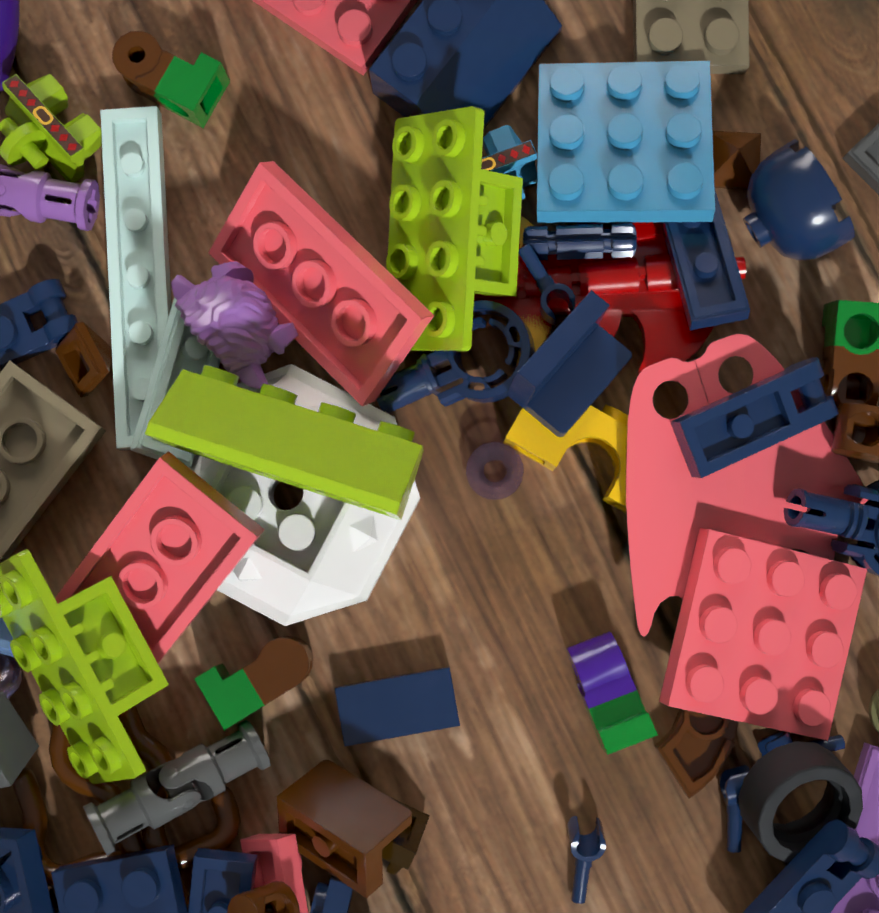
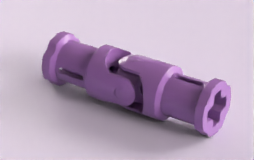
M0 164V216L11 217L22 214L31 222L43 223L46 219L76 223L80 230H92L97 219L100 202L99 185L96 180L85 179L81 184L52 179L51 175L44 171L36 170L26 174L15 167ZM57 198L72 200V203H58L56 200Z

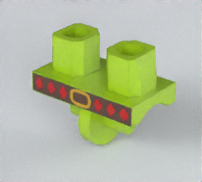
M17 74L2 82L4 91L10 97L5 106V114L8 118L0 122V131L6 137L0 146L1 157L12 166L28 161L35 170L42 169L49 161L69 182H76L84 177V161L102 146L101 128L88 114L84 113L65 125L55 117V115L68 108V96L64 88L51 74L36 79L27 85Z

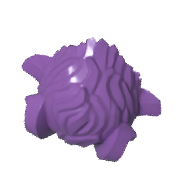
M236 261L214 265L211 269L212 278L197 285H194L182 275H176L171 282L172 292L177 300L175 307L180 310L184 325L190 327L192 335L197 336V342L206 345L209 350L213 351L215 356L220 359L226 371L239 376L241 382L248 387L261 389L262 384H268L261 364L266 363L267 358L273 352L279 355L285 353V347L298 337V332L293 322L278 325V318L275 317L276 312L272 309V304L266 293L253 284L254 276L252 271Z

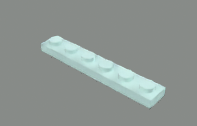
M157 106L100 110L116 448L120 450H130L172 307L162 113Z

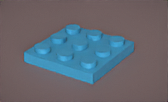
M710 61L539 64L537 223L713 222L715 214Z

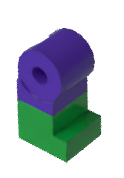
M610 631L566 648L578 681L577 687L600 746L607 755L658 735L635 687L623 654Z

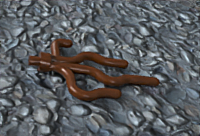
M136 705L118 716L139 757L152 770L173 760L167 748L146 731ZM52 725L49 754L52 767L62 783L75 792L93 798L99 803H103L122 793L119 787L112 782L92 784L88 778L84 779L81 777L69 760L67 749L71 745L60 725ZM24 767L12 784L22 810V829H35L37 841L42 851V864L46 882L49 887H54L51 872L60 866L169 845L164 825L156 829L147 826L141 830L142 838L139 831L118 842L120 850H115L109 855H106L103 850L88 854L66 864L54 863L49 859L45 851L44 843L48 816L45 801L35 774L31 769ZM161 786L157 796L167 799L168 794L165 788ZM226 787V791L210 799L217 817L215 828L209 833L174 847L179 873L181 870L193 865L194 855L198 848L224 851L230 847L238 835L241 821L239 808L233 792L228 787ZM180 874L185 902L188 905L190 897Z

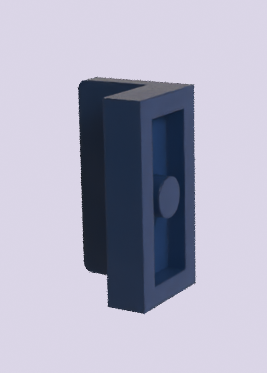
M592 290L519 369L507 392L511 399L558 437L566 435L632 358V352L599 326L610 305Z

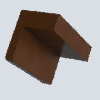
M330 760L321 761L276 796L279 834H296L298 852L365 898H368L383 884L382 849L412 823V811Z

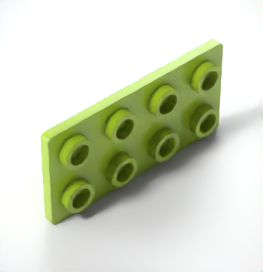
M470 106L398 118L395 121L392 143L393 164L386 267L407 290L434 314V317L410 351H469L472 346L474 294L497 297L516 296L523 178L481 169L484 110L478 107Z
M28 549L0 563V618H3L13 637L10 647L14 658L24 671H31L42 691L39 695V702L43 712L54 725H60L71 745L68 747L67 753L72 766L84 779L88 778L92 784L135 779L143 774L146 769L118 716L169 684L112 576L57 603Z

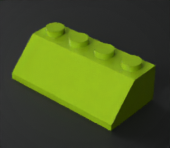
M208 365L203 366L201 375L182 369L148 422L145 435L173 448L398 520H402L424 452L423 445L412 442L415 432L383 421L379 422L377 431L354 424L356 413L328 403L321 402L318 412L295 405L298 395L268 384H262L260 392L256 393L238 387L239 376Z

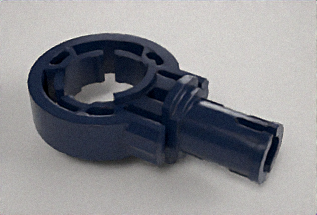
M487 300L474 301L473 317L489 314L501 316L509 320L506 327L501 322L490 318L489 324L496 330H501L507 339L509 354L505 359V363L509 367L515 368L518 361V351H521V357L514 373L509 377L502 369H499L495 374L488 377H474L469 375L463 367L461 360L462 351H419L423 355L420 356V359L416 360L417 363L394 373L380 393L382 397L376 399L382 411L392 414L393 411L431 394L437 395L444 407L465 398L475 402L489 403L509 397L507 392L516 373L535 353L534 341L529 328L514 311L505 305ZM482 317L473 318L472 331L486 327V321ZM517 331L520 336L519 342L516 341L514 336ZM451 364L452 368L450 370L441 373V368H444ZM507 377H509V378H508L504 383H502L501 385H499V386H497V387H494V388L491 387L492 385H496V384H498V383L504 381ZM475 386H482V387H484V389H483V390H474V387H475Z
M879 480L866 487L848 484L844 488L843 494L868 499L865 504L815 494L800 488L794 489L789 494L786 502L807 507L806 512L784 508V519L789 526L813 529L857 540L858 544L832 539L831 548L837 553L849 555L857 566L866 568L868 573L879 576Z

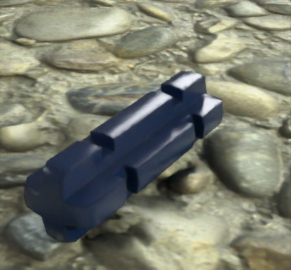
M611 223V229H603V224L556 225V231H548L547 226H528L523 232V247L530 243L540 261L548 260V255L555 254L557 260L603 258V253L611 252V258L632 257L635 255L637 248V232L635 225L632 223Z

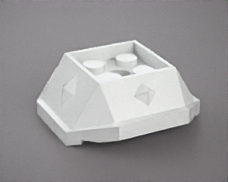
M293 364L264 374L268 385L298 395L295 402L297 406L318 412L321 402L335 405L356 413L354 424L376 431L380 421L397 425L395 417L370 404L361 406L349 393ZM242 382L237 384L238 387L256 393L260 392V389L250 388ZM194 455L192 466L189 467L265 529L217 591L284 626L367 601L421 499L414 480L402 520L303 489V498L298 506L291 510H281L274 501V490L280 481L198 455Z

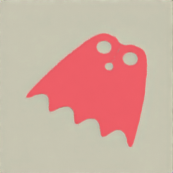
M734 334L711 342L700 358L690 362H682L677 358H668L649 365L640 372L633 386L627 424L626 515L638 630L642 636L648 634L654 613L662 601L669 596H679L683 599L699 528L711 529L791 550H803L811 555L834 560L835 551L831 548L832 539L837 540L838 535L803 527L789 526L784 519V508L806 512L807 507L786 502L787 497L794 489L800 488L807 492L865 504L868 499L843 494L844 488L848 484L864 485L848 458L831 451L834 435L825 422L703 478L691 476L671 421L732 394L723 389L719 382L718 373L722 363L729 357L734 356L747 360L753 370L751 385L784 371V368L777 359L758 341L748 335ZM665 381L680 383L688 394L686 410L682 415L674 419L663 418L656 412L653 406L654 391L658 385ZM798 389L791 391V395L798 409L803 403Z

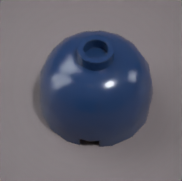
M792 140L774 151L759 164L750 178L746 195L751 213L744 217L743 221L750 235L760 248L770 243L784 257L794 260H810L833 252L855 237L854 226L850 216L839 222L834 212L836 210V203L842 200L835 185L823 166L806 146L799 150V140Z

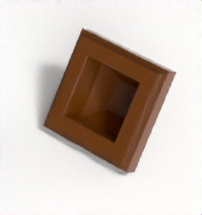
M713 131L715 188L748 190L750 178L760 164L761 133Z
M83 321L76 323L55 348V352L81 398L88 396L110 372L112 347Z

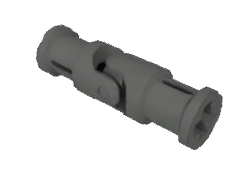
M245 720L238 724V731L208 747L201 743L184 752L181 757L168 761L130 781V789L98 806L91 802L83 806L106 855H109L115 851L116 843L147 826L156 829L191 810L199 802L207 801L226 791V783L256 767L264 770L270 767L271 763L254 727L249 721ZM161 786L165 788L168 794L167 799L157 796Z

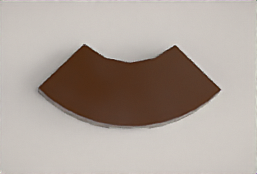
M679 709L671 730L655 745L665 764L689 799L701 791L724 765L735 742L733 740L739 721Z

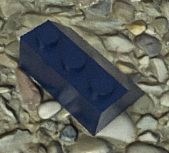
M423 0L369 69L373 94L404 117L470 106L478 107L484 110L485 129L562 30V24L544 0Z

